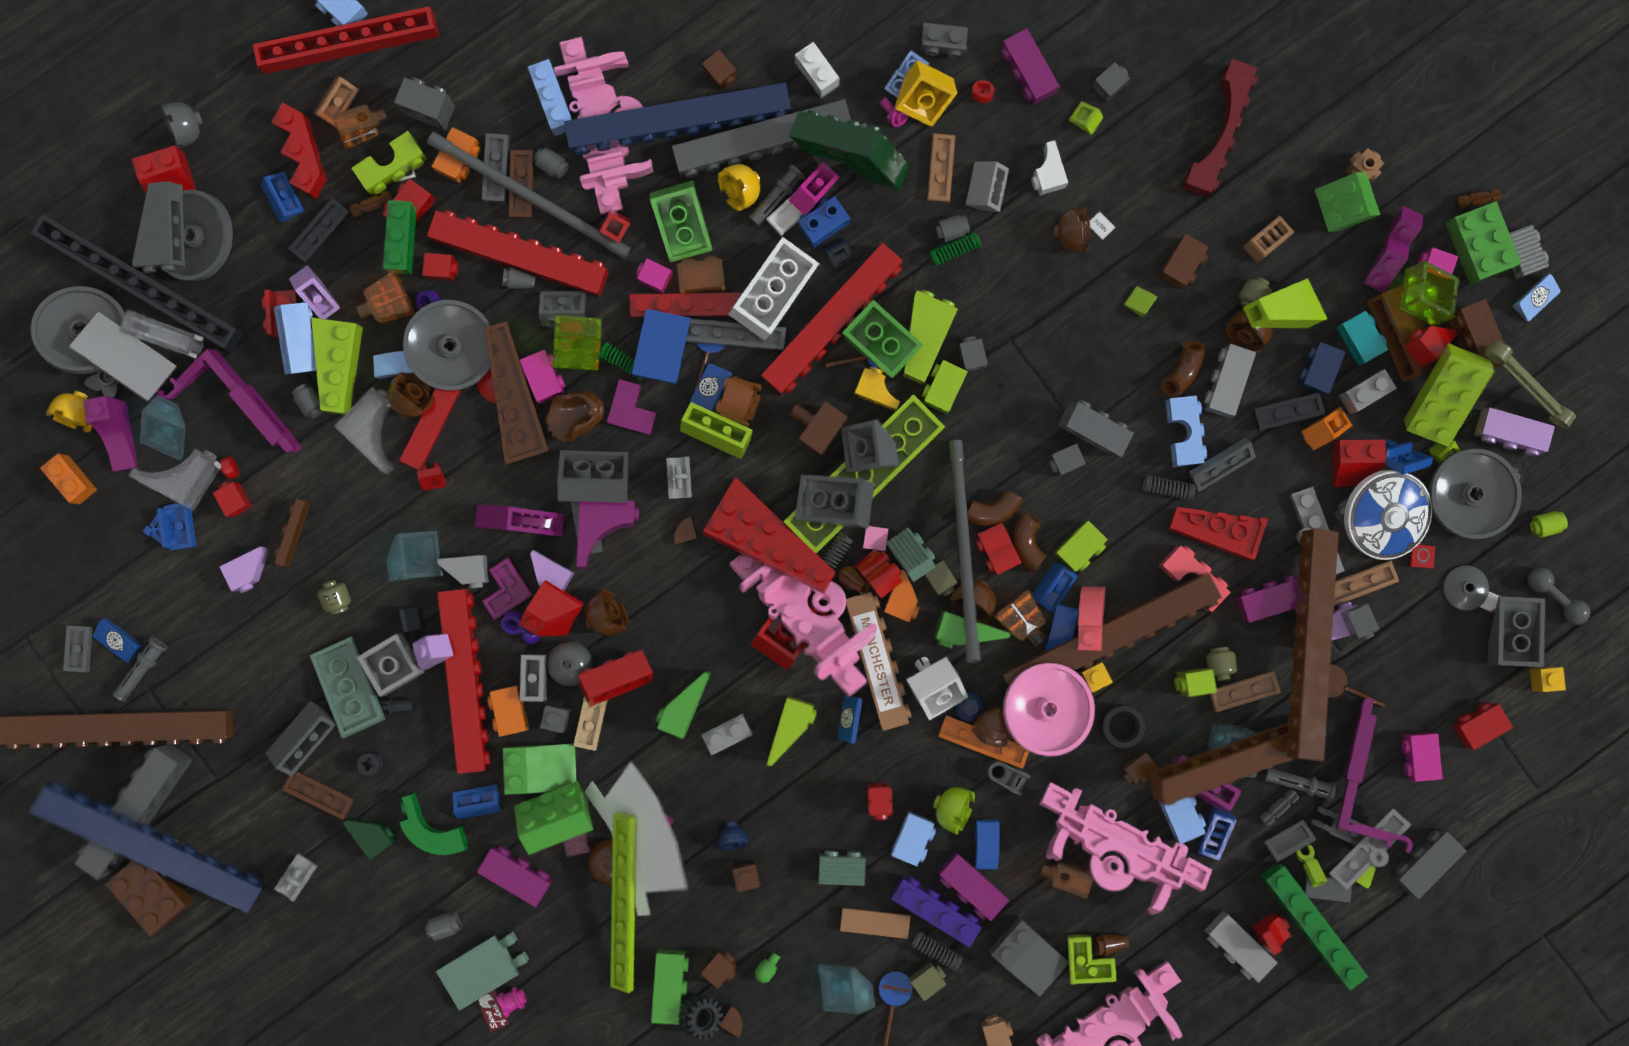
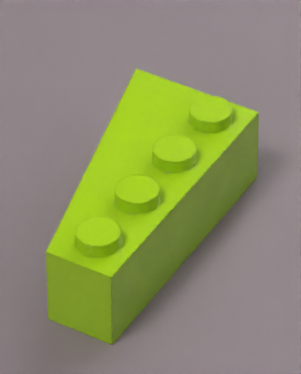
M311 318L320 410L327 413L350 416L363 328L355 323Z

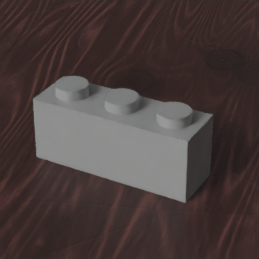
M1229 344L1225 349H1221L1218 356V361H1220L1218 370L1215 369L1211 377V382H1213L1211 391L1208 390L1204 398V403L1206 404L1204 410L1227 418H1232L1236 415L1256 352L1233 344Z
M1224 911L1204 930L1209 935L1207 940L1215 948L1221 946L1226 951L1223 955L1232 964L1237 962L1242 967L1239 971L1249 981L1254 978L1259 983L1277 964Z

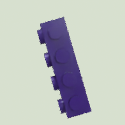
M901 876L890 894L891 899L970 947L982 928L978 923L979 919L969 912L967 914L962 913L958 910L960 907L950 900L944 902L934 890L930 888L928 890L920 887L921 883L913 877L909 876L907 879Z

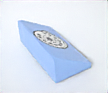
M1551 274L1543 276L1513 305L1515 310L1527 322L1561 292Z

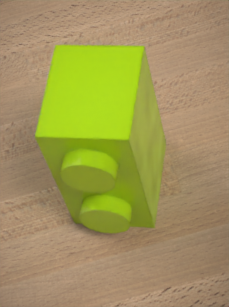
M944 360L941 365L936 364L931 374L934 380L931 385H926L922 393V397L925 398L923 404L948 414L968 371Z
M1085 521L1054 554L1072 572H1077L1078 570L1082 572L1091 563L1088 559L1093 554L1098 556L1106 548L1104 543L1108 539L1089 521Z
M1198 668L1176 672L1177 678H1174L1176 691H1179L1180 695L1191 697L1217 692L1213 669Z

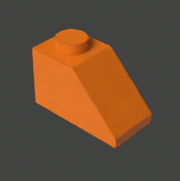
M1339 407L1301 432L1304 435L1305 442L1315 450L1336 439L1349 429L1352 424L1342 408Z
M900 570L902 574L899 577L903 582L891 591L883 612L910 622L911 618H916L920 607L916 606L918 600L906 571Z

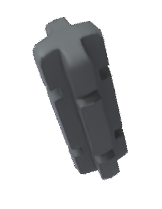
M1289 789L1284 794V797H1280L1268 808V812L1265 811L1260 816L1261 821L1265 825L1270 826L1276 817L1279 818L1291 807V803L1294 804L1299 799L1298 794L1294 790Z

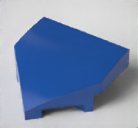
M1383 439L1385 440L1386 449L1385 465L1404 475L1431 466L1433 457L1411 450L1413 442L1408 441L1398 445L1396 442Z
M190 502L158 508L157 515L151 524L143 530L145 534L161 543L164 548L179 550L197 547Z

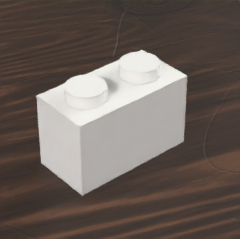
M814 42L795 54V63L820 98L839 86L838 75Z

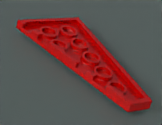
M735 477L704 528L703 535L825 594L835 576V571Z

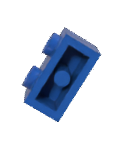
M835 196L831 199L827 197L818 204V208L813 212L809 211L806 215L802 214L799 217L798 227L814 248L849 224L850 217Z

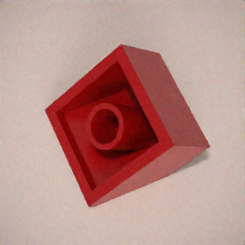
M175 145L132 159L138 181L145 193H147L149 183L166 181L182 185L183 191L196 190L185 153Z
M1339 440L1332 442L1333 487H1356L1369 475L1383 471L1386 463L1385 440Z

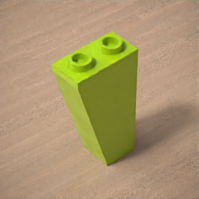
M1308 278L1243 307L1252 328H1309L1327 319Z
M926 290L916 291L909 329V332L923 346L904 365L903 372L904 377L924 385L958 310V308L954 307L955 304L946 299H942V301L933 298L934 294Z

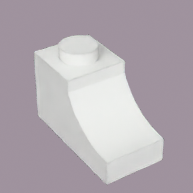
M1055 140L1045 144L1043 148L1045 154L1044 163L1041 168L1035 170L1034 177H1031L1033 188L1038 190L1039 195L1063 189L1068 184Z

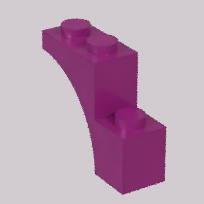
M1405 206L1401 208L1391 223L1386 241L1372 268L1365 277L1364 284L1382 293L1385 292L1408 259L1409 246L1422 229L1423 215Z

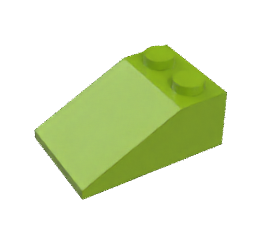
M787 696L767 765L772 766L807 729L808 723L813 725L817 712L813 709V703Z

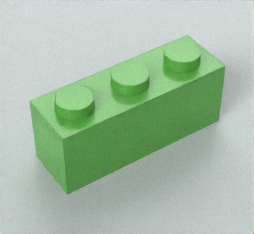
M658 949L656 953L651 1023L679 1025L678 1021H680L678 1015L683 1013V1010L680 1008L681 1006H686V1004H682V995L687 993V981H683L684 972H688L689 958H685V951Z

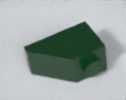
M351 818L343 823L369 860L397 841L392 827L385 825L384 822Z

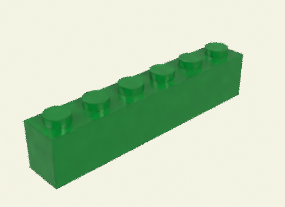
M1276 863L1260 875V878L1344 987L1351 991L1368 978L1352 954L1283 865Z

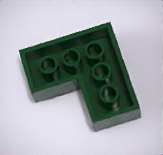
M808 110V112L798 111L789 134L806 153L845 163L861 180L900 190L909 164L903 159L904 156L896 151V147L888 142L889 139L880 133L881 130L872 125H868L866 128L852 120L843 122L835 116L828 115L823 117L812 110Z

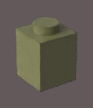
M942 560L924 576L936 595L943 594L945 597L955 590L954 585L957 584V581Z
M932 962L909 978L911 984L924 1001L946 985L944 980L946 974L939 965L935 967Z

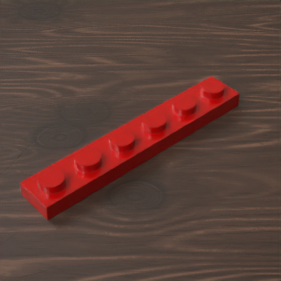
M743 293L630 294V317L644 318L646 309L683 317H731L728 314Z

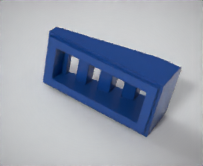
M1212 808L1205 827L1206 834H1203L1198 854L1220 861L1236 823L1233 814ZM1219 819V820H1222V821H1224V822H1226V823L1224 824V823L1218 822L1217 820ZM1214 828L1222 829L1223 832L1216 831ZM1210 837H1217L1220 839V841L1210 839ZM1207 844L1217 847V851L1207 848Z

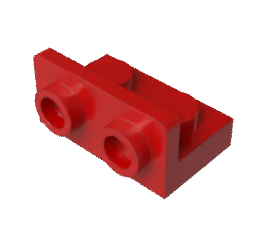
M264 290L265 296L262 297V306L266 310V318L263 320V327L267 335L273 338L279 337L274 307L297 304L298 293L295 290L275 292Z

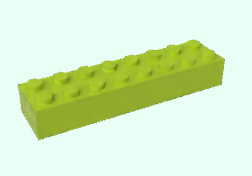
M914 395L882 425L896 442L899 465L847 473L846 463L844 462L830 477L857 478L874 483L873 499L945 428ZM796 510L784 521L816 554L844 527L795 520Z

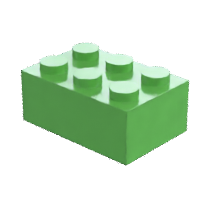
M1497 201L1454 217L1445 223L1469 284L1502 273L1521 264Z
M578 781L514 806L518 837L529 855L593 830L588 799Z

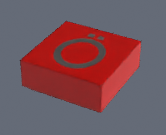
M1417 545L1410 551L1409 567L1434 569L1435 546Z

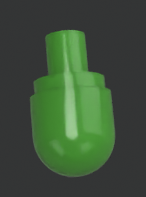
M773 952L768 960L764 959L755 970V978L761 983L769 982L776 973L777 967L775 965L781 957Z

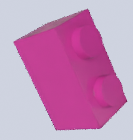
M822 162L788 201L803 215H806L838 180L839 176Z
M542 350L519 360L534 397L539 404L551 400L554 396L565 394L563 388L566 385L561 374L557 375L554 367L557 364L552 354L548 355L545 350Z
M1432 732L1403 734L1404 740H1402L1401 747L1406 756L1404 773L1408 780L1418 782L1443 779L1438 734Z

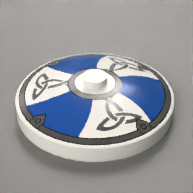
M1383 470L1373 473L1355 487L1347 501L1344 524L1348 538L1359 551L1370 557L1383 560L1401 557L1412 551L1425 537L1432 518L1431 498L1423 483L1408 473L1403 475L1395 470Z

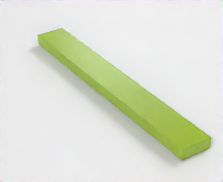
M618 811L613 813L610 987L629 993L633 991L636 816Z

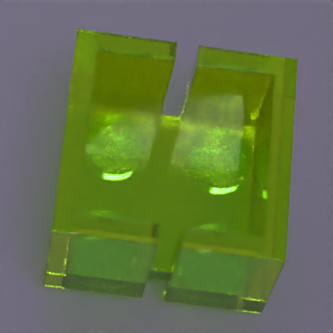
M1427 261L1406 269L1403 288L1406 290L1402 291L1400 309L1433 326L1454 318L1456 299L1453 297L1457 296L1459 278Z
M556 315L553 367L598 370L602 319Z

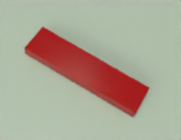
M435 388L432 396L434 395L433 404L422 414L399 461L419 471L422 470V466L425 464L461 390L444 391Z

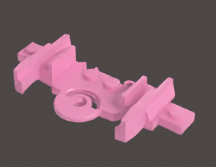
M582 37L560 42L565 65L554 67L556 77L578 72V75L568 77L572 96L577 100L570 103V110L573 114H579L578 119L611 113L619 104L621 107L615 112L643 108L641 103L632 97H616L613 86L605 83L602 71L614 68H630L624 52H612L598 57L587 58ZM619 145L611 146V149L606 151L594 149L589 154L583 155V158L589 165L590 173L579 178L585 190L595 188L601 216L607 215L610 209L616 212L623 211L618 189L628 187L627 179L639 178L652 173L653 164L651 159L644 163L625 165L624 157L629 153L628 147H620Z
M743 554L730 562L731 568L743 580L739 586L743 593L758 581L762 582L756 588L760 600L767 607H770L768 610L769 618L775 620L780 615L781 623L796 638V645H799L801 642L808 643L809 647L805 649L804 654L811 655L818 662V665L814 668V673L819 679L824 680L831 674V678L848 697L866 684L867 679L853 664L859 660L857 651L864 648L875 637L877 626L875 623H870L867 628L849 640L844 633L843 625L838 620L846 607L845 593L838 584L831 582L825 594L764 564L761 565L760 562ZM812 591L815 592L812 598L813 607L819 612L831 610L833 614L819 616L810 610L808 598ZM824 599L827 601V605L821 606L819 601Z
M1053 783L1048 784L1040 805L1057 813L1059 817L1056 822L1057 831L1049 843L1046 858L1049 860L1052 858L1056 861L1060 860L1068 836L1074 840V844L1082 842V849L1092 855L1090 860L1091 875L1102 888L1110 891L1122 890L1132 882L1133 878L1157 884L1151 905L1147 909L1151 915L1162 911L1169 899L1171 889H1180L1183 882L1200 892L1205 890L1212 869L1190 857L1185 858L1188 852L1186 845L1177 842L1171 848L1162 843L1159 836L1151 843L1146 837L1148 830L1142 832L1123 821L1115 822L1117 814L1114 810H1108L1103 814L1101 809L1091 804L1080 806L1077 812L1074 809L1082 790L1075 788L1070 793ZM1109 851L1121 854L1127 862L1128 874L1123 873L1124 865L1118 857L1108 856L1103 861L1099 860V858ZM1111 863H1115L1117 865L1116 871H1113L1111 869Z
M1167 960L1148 974L1142 969H1138L1134 973L1147 991L1141 993L1138 987L1132 988L1129 986L1120 992L1119 999L1112 993L1107 994L1105 1001L1109 1006H1100L1083 1019L1076 1018L1079 1023L1077 1030L1072 1031L1066 1025L1065 1031L1054 1039H1051L1049 1034L1044 1033L1037 1038V1043L1039 1046H1104L1109 1038L1122 1035L1130 1039L1131 1043L1127 1044L1123 1040H1114L1109 1046H1141L1137 1037L1146 1030L1145 1023L1149 1026L1150 1022L1158 1015L1166 1026L1172 1040L1176 1037L1179 1039L1182 1037L1181 1031L1174 1019L1166 1011L1168 1001L1163 994L1181 982V980Z

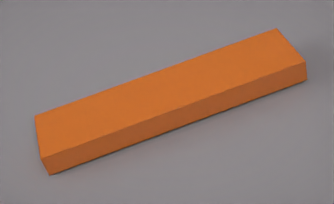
M945 715L938 737L1023 769L1029 751L1017 742L1009 740L1004 747L986 745L972 732L975 726Z

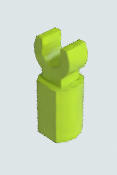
M1308 845L1309 855L1305 856L1298 850L1296 856L1298 860L1304 862L1303 867L1312 886L1318 887L1325 884L1327 879L1318 860L1314 859L1313 847Z

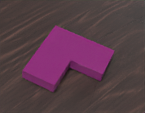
M619 379L607 423L651 435L657 413L636 407L641 385Z
M509 558L489 569L501 589L482 602L494 620L533 596Z

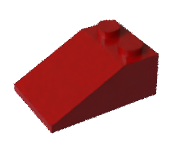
M808 598V606L813 613L819 616H826L828 612L817 611L812 605V599ZM780 615L775 620L769 618L751 643L753 647L786 670L791 667L807 644L806 642H801L799 645H796V638L781 623Z

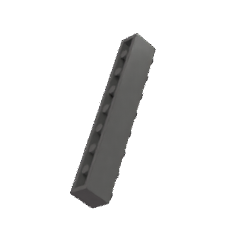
M845 99L803 110V112H808V110L815 111L823 117L832 115L843 122L851 120ZM798 112L672 146L680 177L692 178L701 171L714 172L723 165L740 164L742 160L749 158L751 161L758 160L764 154H780L784 152V149L793 147V149L801 148L789 136Z

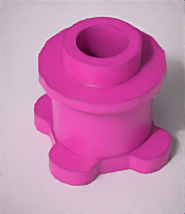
M516 987L512 988V991L507 994L499 993L497 997L505 1017H509L513 1010L523 1009L525 1007L524 1003L527 1002L523 990H518Z

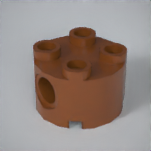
M733 376L732 379L727 377L723 385L725 393L723 399H719L717 402L716 412H719L720 416L748 427L750 424L747 420H753L758 408L760 395H757V390L761 391V384L742 380L736 376Z

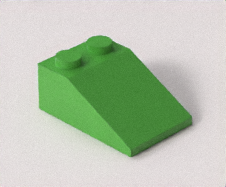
M693 180L650 193V201L670 263L713 250Z
M874 300L842 332L846 341L891 378L923 346L919 340Z
M941 612L933 638L938 639L937 644L952 648L953 644L964 645L966 641L965 619L947 612ZM976 622L979 642L1010 637L1011 633Z
M706 671L667 705L666 708L662 707L656 719V722L659 723L658 729L682 739L686 736L711 672Z
M574 743L507 746L503 748L505 795L549 792L576 782Z

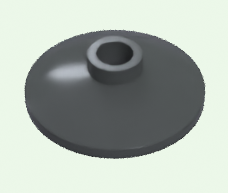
M1459 566L1451 570L1445 577L1443 592L1446 600L1453 607L1460 610H1473L1480 607L1487 599L1489 583L1486 576L1479 569L1472 566ZM1467 584H1470L1472 586V590L1470 592H1468L1465 588Z

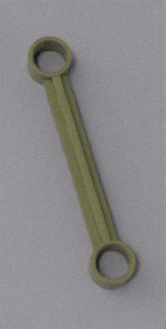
M1492 340L1484 352L1485 356L1491 361L1500 364L1549 413L1548 419L1561 428L1568 429L1576 415L1570 409L1561 406L1511 356L1513 351L1510 347L1500 341Z

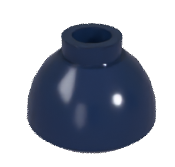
M966 691L968 698L955 705L954 712L962 721L974 722L985 711V703L977 692Z
M729 822L724 824V829L718 836L717 847L722 850L741 849L749 843L748 837L738 827V823Z

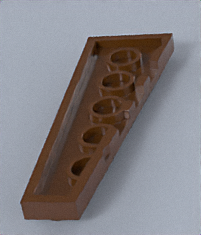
M506 321L486 327L485 334L505 464L547 452L549 449L508 323Z

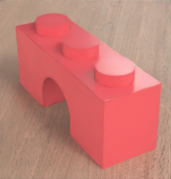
M1176 546L1158 565L1174 581H1179L1187 573L1197 577L1205 572L1210 573L1212 571L1203 561L1199 563L1194 558L1195 553L1187 546ZM1211 573L1210 575L1222 598L1217 600L1218 604L1212 608L1205 609L1203 607L1207 612H1213L1231 593L1227 589V583L1220 577L1215 578Z

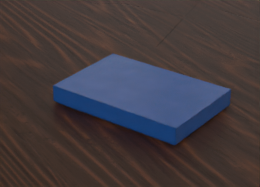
M646 309L632 375L677 385L691 318Z

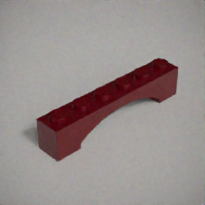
M1231 59L1227 64L1219 85L1224 87L1226 98V113L1221 134L1210 154L1199 164L1194 162L1189 167L1182 186L1183 189L1204 197H1208L1217 190L1220 182L1217 179L1219 171L1223 172L1228 160L1225 158L1226 152L1232 149L1235 138L1232 137L1234 130L1239 129L1243 119L1240 117L1241 111L1247 108L1250 97L1247 96L1249 89L1254 88L1258 76H1255L1257 67L1235 59Z

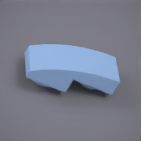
M910 51L888 82L885 90L898 98L903 79L916 60L926 65L930 63L913 51Z
M404 351L373 356L375 378L383 379L397 376L400 372H404L403 374L405 375L413 373L407 364Z

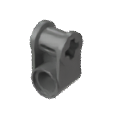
M991 760L985 768V772L991 780L1020 796L1022 795L1021 790L1026 780L1031 777L1026 772L1016 767H1011L999 760ZM1000 765L1002 767V773L999 776L994 777L992 775V769L993 767Z

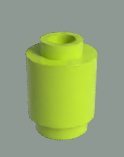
M1557 511L1534 516L1532 522H1530L1531 532L1539 538L1561 533L1568 526L1565 514Z

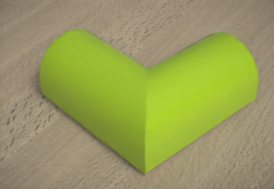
M1085 934L1067 936L1070 984L1116 982L1115 958L1092 959L1091 936Z

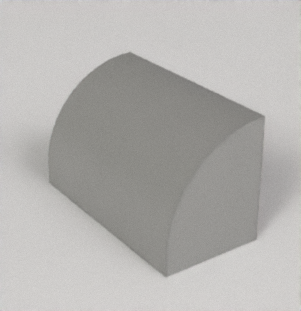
M996 161L975 162L966 205L984 211L1000 212L1009 168Z

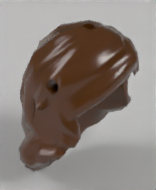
M586 390L554 396L551 399L552 403L546 414L545 423L548 425V432H552V437H556L559 442H573L576 438L590 432L602 420L604 415L603 401L593 392Z

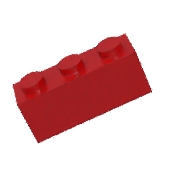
M642 650L638 652L631 651L625 654L623 658L608 660L600 667L584 670L578 675L579 686L589 707L651 683L653 681V672Z

